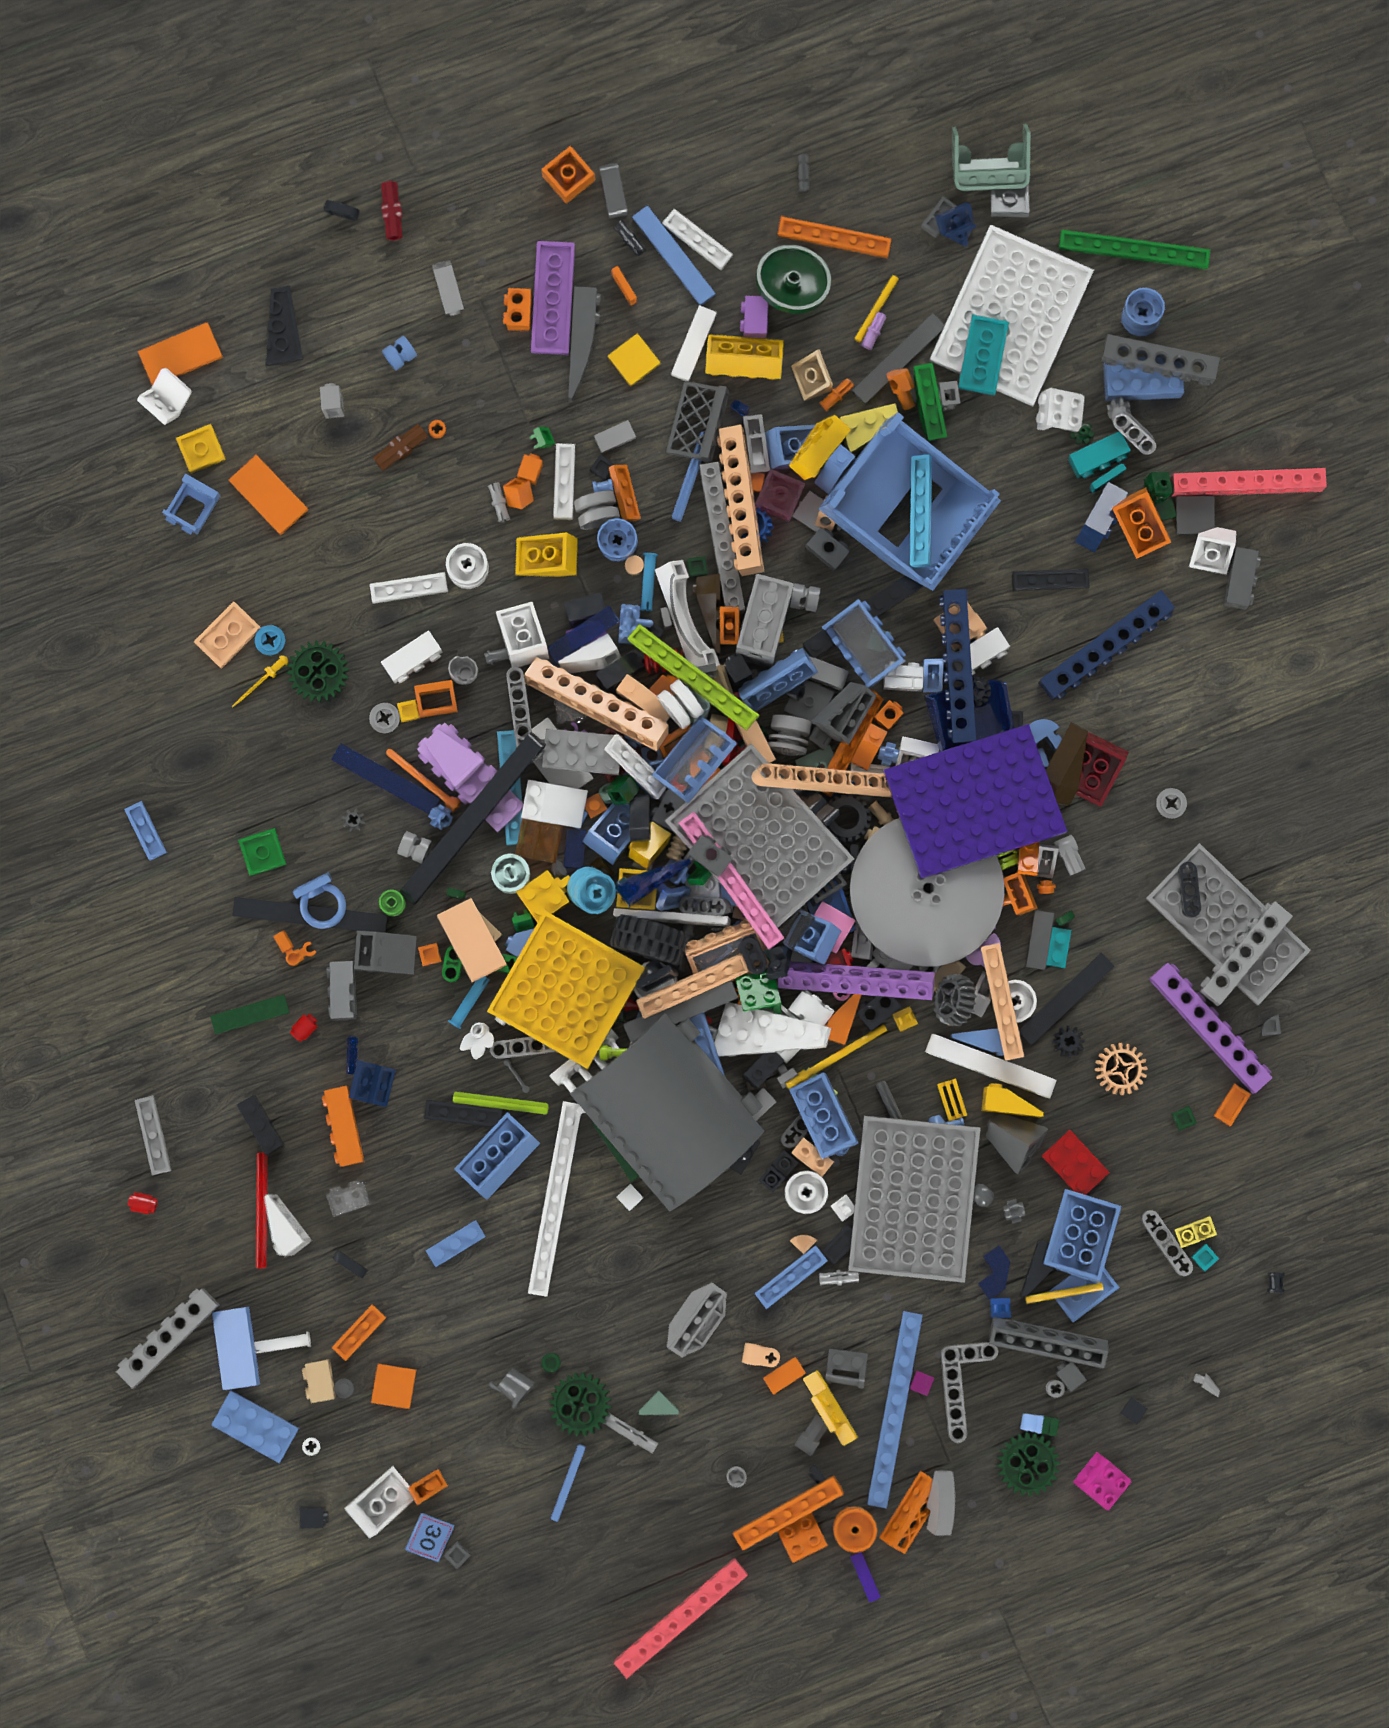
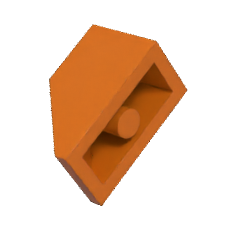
M720 607V644H738L740 636L739 607Z
M870 723L851 763L867 771L887 731Z

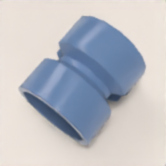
M404 336L394 341V346L389 345L382 350L383 355L395 371L404 366V361H411L417 356V353Z

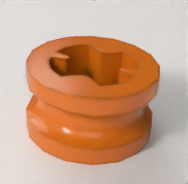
M434 420L430 423L429 433L433 438L438 439L445 435L446 427L442 421ZM436 425H440V428H443L442 431H439V434H436L435 430L432 431V428H435Z

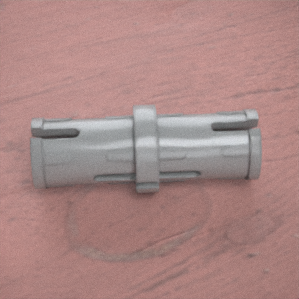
M493 483L494 486L490 484L488 488L493 500L491 503L495 507L498 522H505V519L506 521L510 520L506 508L507 501L503 498L500 483Z
M836 1270V1272L819 1273L820 1286L829 1284L841 1286L842 1283H859V1274L856 1271L841 1272Z

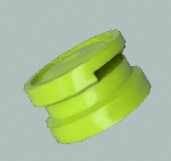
M1018 848L996 855L1002 871L1018 865Z

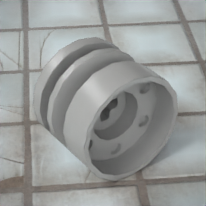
M773 715L770 729L778 732V734L769 735V739L775 741L768 742L770 749L788 756L806 755L807 749L801 746H807L808 741L800 737L810 734L812 722L794 716Z

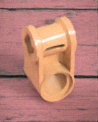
M745 1343L742 1363L774 1367L779 1363L780 1354L776 1349ZM771 1352L774 1353V1357H777V1360H773L772 1363L766 1358V1355L769 1356Z

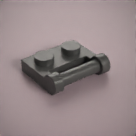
M829 1348L825 1383L854 1385L864 1389L868 1353ZM832 1370L859 1372V1378L832 1375Z

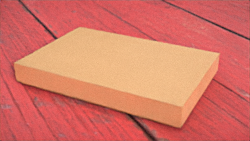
M233 602L194 643L222 669L256 635L261 627Z

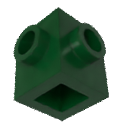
M1151 472L1144 479V488H1147L1152 501L1157 503L1164 502L1172 494L1173 485L1170 482L1169 472Z

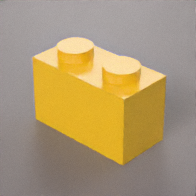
M652 821L651 840L631 842L628 847L630 849L628 857L648 869L668 845L671 833Z

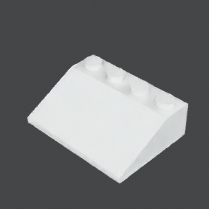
M267 1194L264 1198L272 1240L275 1243L273 1247L279 1255H295L312 1240L278 1195Z

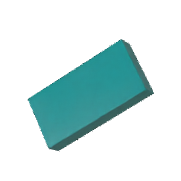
M1119 464L1092 482L1090 490L1092 493L1107 485L1108 482L1122 475L1127 468L1124 464Z

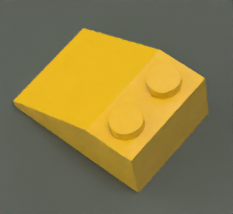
M557 533L517 538L515 575L554 577L576 575V537L568 533Z
M991 1083L989 1087L984 1088L981 1111L1043 1117L1042 1111L1008 1089L1002 1088V1084Z

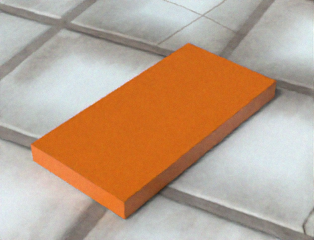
M208 322L138 351L152 386L163 368H167L178 377L223 358Z
M257 455L229 479V482L280 535L308 511V508Z

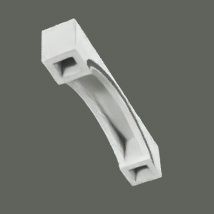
M683 560L671 561L659 567L655 572L686 659L696 667L716 663V666L720 665L715 649H710L704 643L691 619L686 597V579L689 576Z

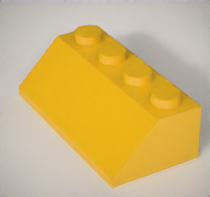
M708 335L705 374L714 376L729 375L731 377L747 376L749 378L760 377L770 380L781 379L783 340Z

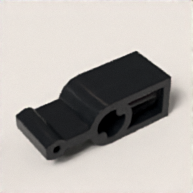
M794 790L826 827L840 815V811L830 806L817 792L813 790Z

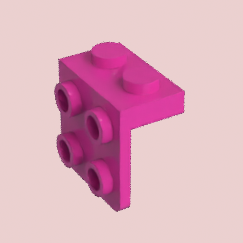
M1096 1452L1077 1475L1073 1483L1103 1508L1109 1510L1129 1486L1131 1479Z

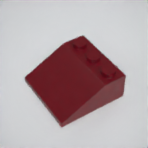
M1088 732L1079 789L1076 795L1102 807L1129 752Z

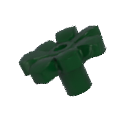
M1082 421L1079 431L1070 433L1071 439L1076 438L1075 443L1077 445H1080L1082 441L1084 444H1088L1090 442L1089 438L1094 436V432L1090 431L1092 425L1090 423L1084 425V421Z

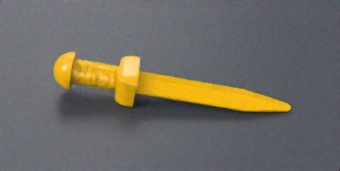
M283 655L279 656L280 659L274 665L266 667L264 670L267 673L245 692L232 708L246 698L269 676L274 678L276 672L283 665L288 664V658Z

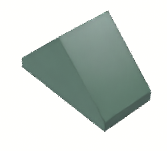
M659 1390L639 1410V1415L678 1414V1408Z

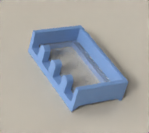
M858 599L822 626V628L827 631L833 643L838 646L845 659L850 662L855 669L854 671L864 681L865 686L870 689L906 662L903 658L906 654L900 646L896 648L892 643L894 641L892 635L888 631H883L881 628L883 623L877 616L873 617L869 611L872 609L868 603Z
M700 715L652 776L685 802L689 803L737 743L725 732Z

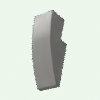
M762 414L743 417L750 471L751 473L770 471Z
M935 1471L927 1503V1508L931 1511L927 1530L935 1536L951 1535L955 1512V1487L952 1471Z

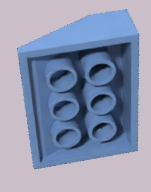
M1065 1189L1043 1264L1096 1283L1100 1282L1121 1206Z

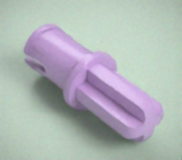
M880 312L876 314L871 326L867 327L868 331L861 343L862 347L872 350L878 335H881L880 330L886 315Z

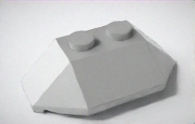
M713 1283L691 1292L669 1324L667 1348L680 1357L703 1348L725 1317L727 1293Z

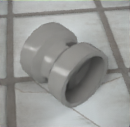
M734 1466L727 1472V1481L731 1486L741 1487L746 1482V1473L739 1466Z

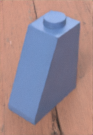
M840 444L827 460L815 484L829 495L853 464L855 455Z

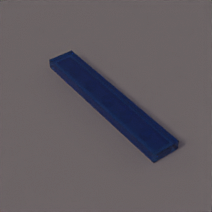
M341 743L331 759L333 762L427 814H430L432 808L437 807L441 800L439 797Z

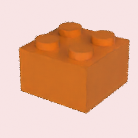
M571 146L541 169L543 178L566 204L595 181L594 172Z

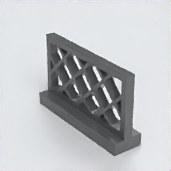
M684 381L666 450L667 454L703 460L704 463H712L717 445V436H719V429L722 426L730 395L726 386L719 385V387ZM688 387L696 388L699 393L689 399L687 396ZM708 391L715 392L714 398L707 402L703 395ZM702 397L705 404L695 409L692 402ZM690 404L694 411L684 416L682 413L683 407ZM708 407L711 411L710 415L702 420L699 412ZM697 414L700 422L691 427L687 420ZM686 422L689 429L679 434L677 430L678 425ZM704 425L706 428L705 434L698 438L694 430ZM692 432L696 439L686 445L683 437ZM681 439L685 446L680 450H673V444ZM699 442L701 446L700 454L691 453L689 448Z

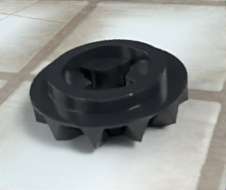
M973 676V686L976 683L978 689L984 690L978 692L977 699H975L973 694L974 706H981L989 700L991 687L983 677Z

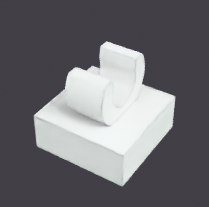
M844 1195L832 1204L831 1208L843 1222L854 1213L855 1206L848 1196Z

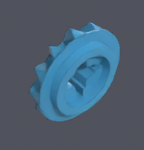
M264 626L255 635L256 648L262 654L275 655L284 648L286 641L284 633L276 626ZM266 634H268V636H270L271 638L276 637L273 641V645L275 647H273L269 643L265 644V642H267Z

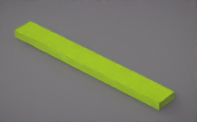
M641 624L627 638L629 642L746 731L759 717L758 713Z

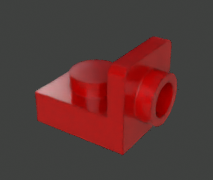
M844 948L836 954H830L825 964L851 966L853 959L850 951L846 952Z

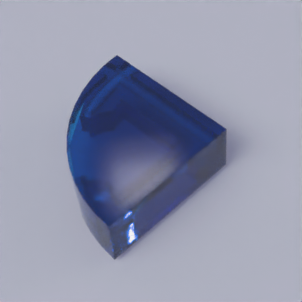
M734 400L730 405L732 409L742 416H746L749 413L750 407L738 400Z

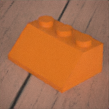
M1147 488L1127 496L1112 507L1136 559L1171 543L1168 532Z

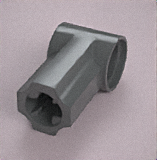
M816 1414L807 1429L801 1433L794 1444L809 1456L814 1453L820 1443L819 1440L828 1429L823 1418Z

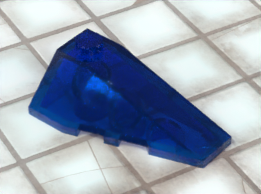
M688 858L631 876L628 879L623 877L616 883L617 887H615V890L627 907L630 908L690 865L691 860Z

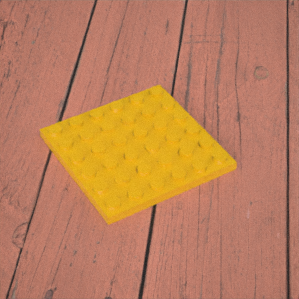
M544 911L487 1012L589 1069L599 1048L605 1041L634 990L636 981L642 976L645 967Z

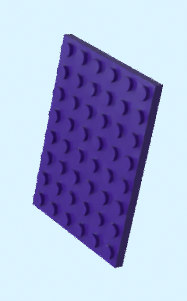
M1029 724L883 770L921 879L1067 833Z

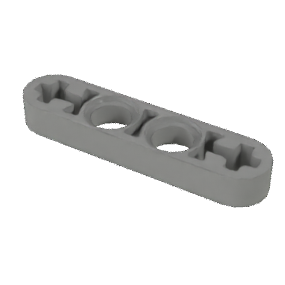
M1145 1211L1141 1216V1222L1175 1272L1181 1276L1190 1275L1193 1270V1264L1165 1223L1155 1211ZM1146 1215H1154V1223L1156 1225L1160 1223L1161 1226L1156 1227L1153 1231H1151L1150 1228H1153L1154 1226L1150 1222L1146 1223ZM1160 1229L1164 1230L1167 1234L1166 1239L1163 1241L1158 1240L1156 1237V1233ZM1172 1245L1178 1249V1253L1174 1257L1169 1256L1167 1253L1168 1247ZM1182 1255L1183 1258L1180 1260L1183 1264H1188V1271H1180L1181 1265L1178 1261L1174 1264L1173 1260L1178 1259Z

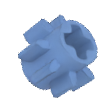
M887 742L886 746L881 745L877 758L882 760L881 765L890 767L891 763L896 764L899 750L895 749L896 744Z
M441 804L438 807L432 808L428 816L432 820L430 824L440 830L443 827L449 826L453 819L450 815L452 810Z

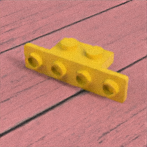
M819 1371L804 1377L803 1380L813 1395L811 1400L830 1432H835L843 1446L858 1438L857 1434Z

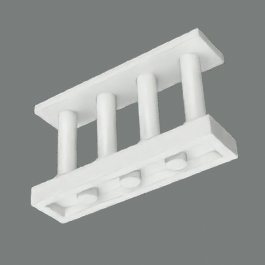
M612 1029L602 1045H608L612 1049H620L615 1043L619 1037ZM598 1051L594 1060L601 1069H604L608 1064L604 1060H600ZM571 1059L549 1075L558 1086L564 1084L570 1093L576 1088L570 1080L574 1073L579 1072L586 1081L592 1078V1075L585 1067ZM579 1104L574 1106L580 1114L585 1113Z

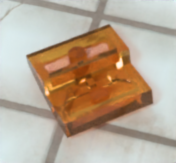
M522 818L515 855L556 863L563 826Z

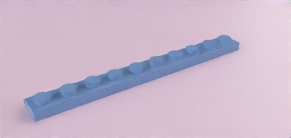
M903 1311L867 1505L887 1508L922 1314Z

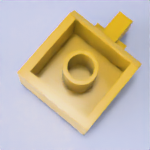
M547 870L516 891L537 923L544 911L555 915L570 904V901L565 896L570 876L567 875L561 880L559 877L554 879Z

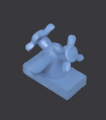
M621 605L618 643L633 645L627 638L639 624L643 627L653 626L652 620L639 619L640 606Z

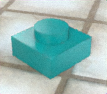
M1207 1244L1203 1245L1191 1256L1204 1272L1219 1260Z

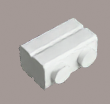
M889 662V665L885 664L884 670L895 662ZM908 663V666L900 665L884 677L883 690L921 692L923 689L924 667L919 666V663Z

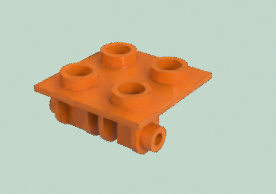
M812 1512L778 1531L792 1563L828 1546Z

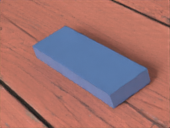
M140 801L124 809L149 861L166 854L167 851L143 802Z

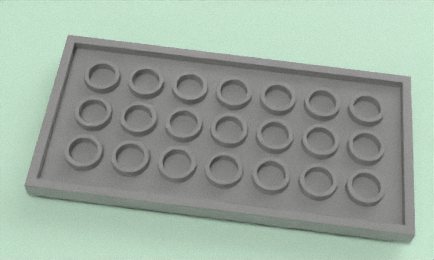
M1200 843L1146 898L1215 966L1218 962H1224L1226 952L1231 947L1235 948L1238 945L1236 940L1243 932L1247 934L1251 929L1249 924L1255 917L1257 919L1260 918L1263 914L1261 910L1264 907ZM1184 862H1192L1197 867L1201 912L1194 918L1185 916L1182 910L1178 869ZM1186 865V868L1183 869V873H1187V879H1183L1184 883L1194 881V878L1190 879L1189 877L1193 870L1189 869ZM1188 884L1185 886L1186 894L1193 895L1195 893L1193 885ZM1196 897L1191 899L1185 898L1186 902L1190 900V906L1187 908V911H1191V914H1194L1197 908L1193 907L1192 901L1196 900ZM1266 918L1264 924L1266 927L1272 928L1273 921L1270 918ZM1284 926L1236 986L1256 1005H1259L1311 950L1292 931ZM1253 933L1252 939L1254 942L1259 943L1261 936L1258 933ZM1242 947L1240 954L1242 957L1247 958L1249 951L1247 948ZM1230 962L1228 969L1231 972H1236L1237 966L1235 963Z

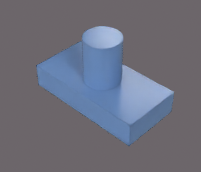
M661 884L657 888V894L660 896L656 908L663 911L679 907L680 900L685 896H689L691 889L687 886L670 889L665 884Z

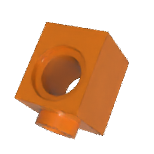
M524 454L517 478L529 480L530 484L536 486L543 466V461L540 460V457L535 454H529V456Z
M889 700L873 720L888 732L902 717L904 712L901 710L903 708L896 701L892 703ZM891 710L894 712L895 717L887 719L884 713Z

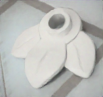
M475 1023L471 1027L470 1033L464 1036L460 1050L471 1049L472 1057L474 1059L480 1058L484 1054L485 1049L492 1047L494 1037L489 1032V1027L485 1023Z

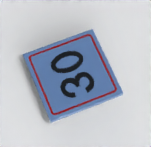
M421 1513L405 1550L439 1562L454 1525Z

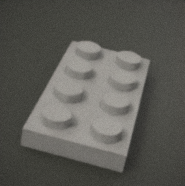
M546 729L544 742L546 746L543 751L542 768L619 775L620 764L604 750L614 735Z

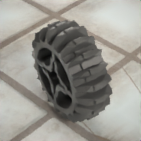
M952 974L944 977L943 982H939V988L936 989L937 993L934 996L935 1002L933 1004L935 1005L934 1012L937 1013L936 1017L939 1018L940 1022L949 1026H961L967 1022V1018H971V1012H974L973 1007L976 1004L975 998L977 996L974 994L976 988L973 987L974 983L970 981V978L960 974Z

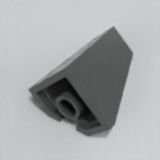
M1000 1113L988 1121L986 1126L988 1130L985 1136L1013 1171L1019 1174L1028 1166L1036 1149H1039L1043 1144L1048 1128Z

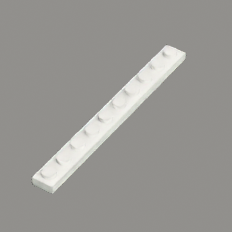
M563 1101L529 1284L528 1293L546 1297L548 1295L581 1116L574 1108L577 1105L576 1103Z

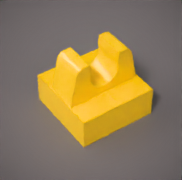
M910 1006L892 1014L900 1032L918 1024Z

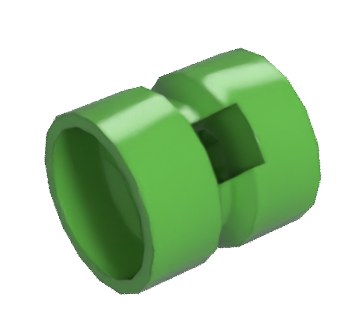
M387 890L380 896L379 905L385 914L396 917L404 912L406 901L400 892Z

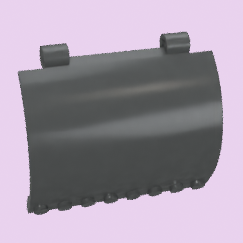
M663 1014L628 1049L588 1081L575 1088L570 1095L670 1212L700 1192L727 1170L757 1141L764 1130L752 1117L763 1106L750 1091L741 1096L694 1040L701 1032L691 1020L686 1018L676 1027L666 1014Z

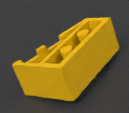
M836 415L817 423L788 466L804 480L811 477L815 478L820 473V468L851 429Z

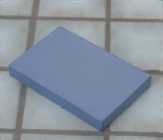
M1105 1268L1103 1269L1101 1280L1098 1282H1102L1103 1290L1055 1299L1072 1322H1075L1119 1288ZM1069 1275L1049 1292L1095 1284L1096 1282Z

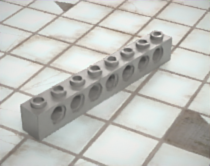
M719 463L701 464L699 470L718 574H720L724 607H739L740 614H745L739 573L734 565L736 556L732 550L731 542L733 540L729 529L730 523Z

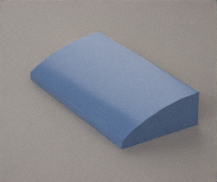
M823 1072L789 1089L821 1159L837 1154L859 1143L826 1073Z

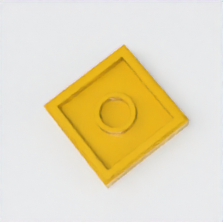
M638 333L608 355L609 360L630 386L661 364Z
M211 424L176 438L191 474L226 460Z

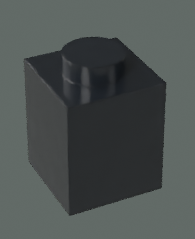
M325 1506L300 1508V1529L324 1528L326 1526L325 1523H329V1511H325Z

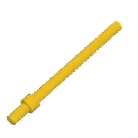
M881 1025L808 1070H802L797 1073L798 1076L785 1083L787 1088L791 1089L799 1083L809 1080V1077L887 1031L885 1025Z

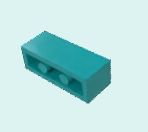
M1118 431L1070 454L1068 461L1077 479L1081 477L1086 479L1092 476L1095 470L1100 469V471L1109 468L1111 466L1110 463L1114 461L1119 463L1126 460L1131 450L1123 434Z

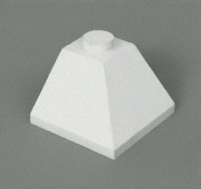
M1217 527L1199 533L1189 567L1227 574L1236 544V531Z

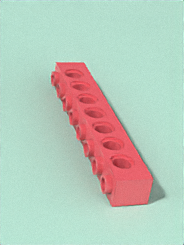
M1325 468L1174 473L1170 478V482L1173 485L1171 497L1322 492L1327 487Z
M735 1558L732 1559L614 1660V1664L627 1679L748 1576L747 1572Z

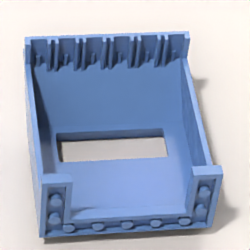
M896 413L885 420L818 509L891 568L933 591L1001 500L997 498L999 493L995 489L987 490L901 421L904 417L900 413ZM930 454L932 456V481L942 488L931 503V566L912 568L910 566V532L899 547H896L881 535L878 530L911 488V456Z

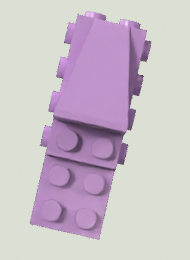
M446 723L443 725L438 724L432 730L433 734L429 738L425 737L419 742L417 750L420 754L418 757L425 764L429 762L433 766L431 770L438 777L442 776L446 780L445 785L451 791L455 789L460 794L457 797L465 805L467 803L471 804L497 773V770L492 765L488 767L484 763L485 758L478 751L474 753L470 749L472 745L465 738L461 740L456 735L458 731L452 724L449 726ZM509 790L486 818V821L498 833L523 809L524 804Z

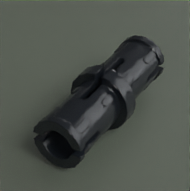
M623 220L617 223L618 226L615 225L614 229L623 238V243L627 244L637 257L642 255L646 248L636 238V233L632 232Z

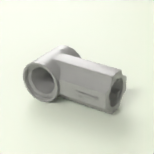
M1072 835L1054 842V846H1059L1058 855L1063 859L1070 876L1086 869L1078 853L1077 843Z

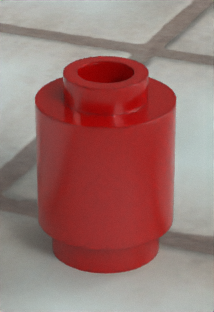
M310 1013L308 1015L303 1014L291 1027L290 1034L299 1042H302L318 1027L316 1024L318 1020Z
M134 1192L133 1195L129 1196L128 1207H131L130 1210L133 1212L148 1215L150 1213L154 1214L158 1198H153V1195Z

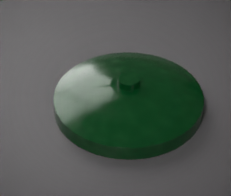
M784 245L768 251L762 257L756 271V285L761 296L771 306L783 312L799 314L812 311L825 301L831 287V275L826 263L813 251L801 246Z

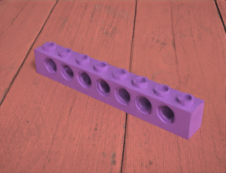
M790 961L787 977L778 978V988L932 1000L935 972Z
M1164 964L1149 978V981L1252 1094L1257 1093L1272 1079L1270 1069L1264 1064L1261 1065L1257 1061V1055L1252 1050L1248 1051L1243 1046L1245 1042L1238 1035L1236 1037L1233 1035L1230 1025L1225 1021L1222 1022L1217 1017L1219 1016L1218 1012L1213 1007L1209 1008L1204 1003L1206 999L1199 992L1197 994L1194 992L1191 982L1186 978L1183 979L1178 974L1180 971L1174 964ZM1169 979L1176 980L1177 987L1175 989H1171L1168 986ZM1183 993H1187L1190 996V1001L1187 1004L1181 1000ZM1196 1007L1203 1010L1201 1018L1196 1017L1194 1014ZM1209 1022L1215 1023L1216 1030L1214 1032H1210L1207 1029ZM1222 1036H1226L1229 1039L1227 1047L1222 1046L1220 1043ZM1236 1050L1242 1053L1240 1061H1236L1233 1057ZM1248 1065H1252L1255 1068V1073L1252 1076L1246 1071Z

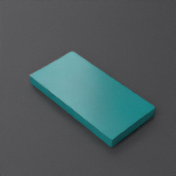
M972 314L958 389L995 396L1009 321Z

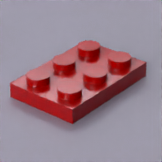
M1068 1130L1041 1155L1074 1192L1086 1195L1110 1173L1071 1130Z

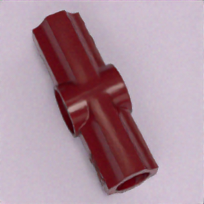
M385 181L381 183L383 220H385L387 240L395 241L403 238L401 224L402 208L399 201L397 182Z

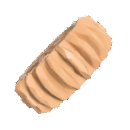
M1118 1043V1049L1112 1044L1110 1045L1111 1052L1108 1048L1104 1049L1106 1056L1102 1053L1098 1055L1103 1060H1096L1095 1062L1101 1065V1068H1095L1096 1072L1101 1071V1075H1097L1096 1079L1103 1078L1100 1085L1103 1086L1107 1083L1108 1085L1105 1090L1109 1091L1112 1087V1094H1116L1118 1089L1120 1095H1124V1089H1126L1128 1094H1131V1087L1134 1090H1138L1136 1083L1140 1085L1144 1083L1139 1078H1146L1147 1076L1141 1073L1142 1070H1147L1146 1066L1141 1067V1064L1145 1063L1146 1059L1139 1060L1142 1053L1139 1052L1135 1055L1136 1047L1129 1051L1130 1044H1126L1124 1049L1122 1043ZM1118 1053L1128 1055L1134 1062L1125 1063ZM1113 1055L1114 1067L1106 1071L1107 1061ZM1118 1064L1124 1067L1128 1065L1130 1066L1128 1068H1125V1070L1123 1071L1125 1072L1124 1074H1122L1121 1072H1112L1114 1070H1117ZM1136 1067L1135 1077L1129 1083L1128 1071ZM1117 1075L1123 1082V1085L1115 1084L1109 1079V1076Z

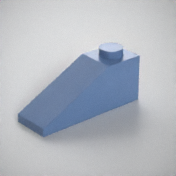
M998 1028L950 1035L951 1039L990 1053H996L997 1056L1004 1055Z

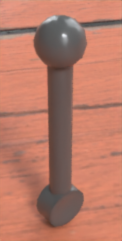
M505 1059L504 1065L508 1066L522 1086V1091L528 1093L530 1088L524 1084L512 1067L511 1060Z

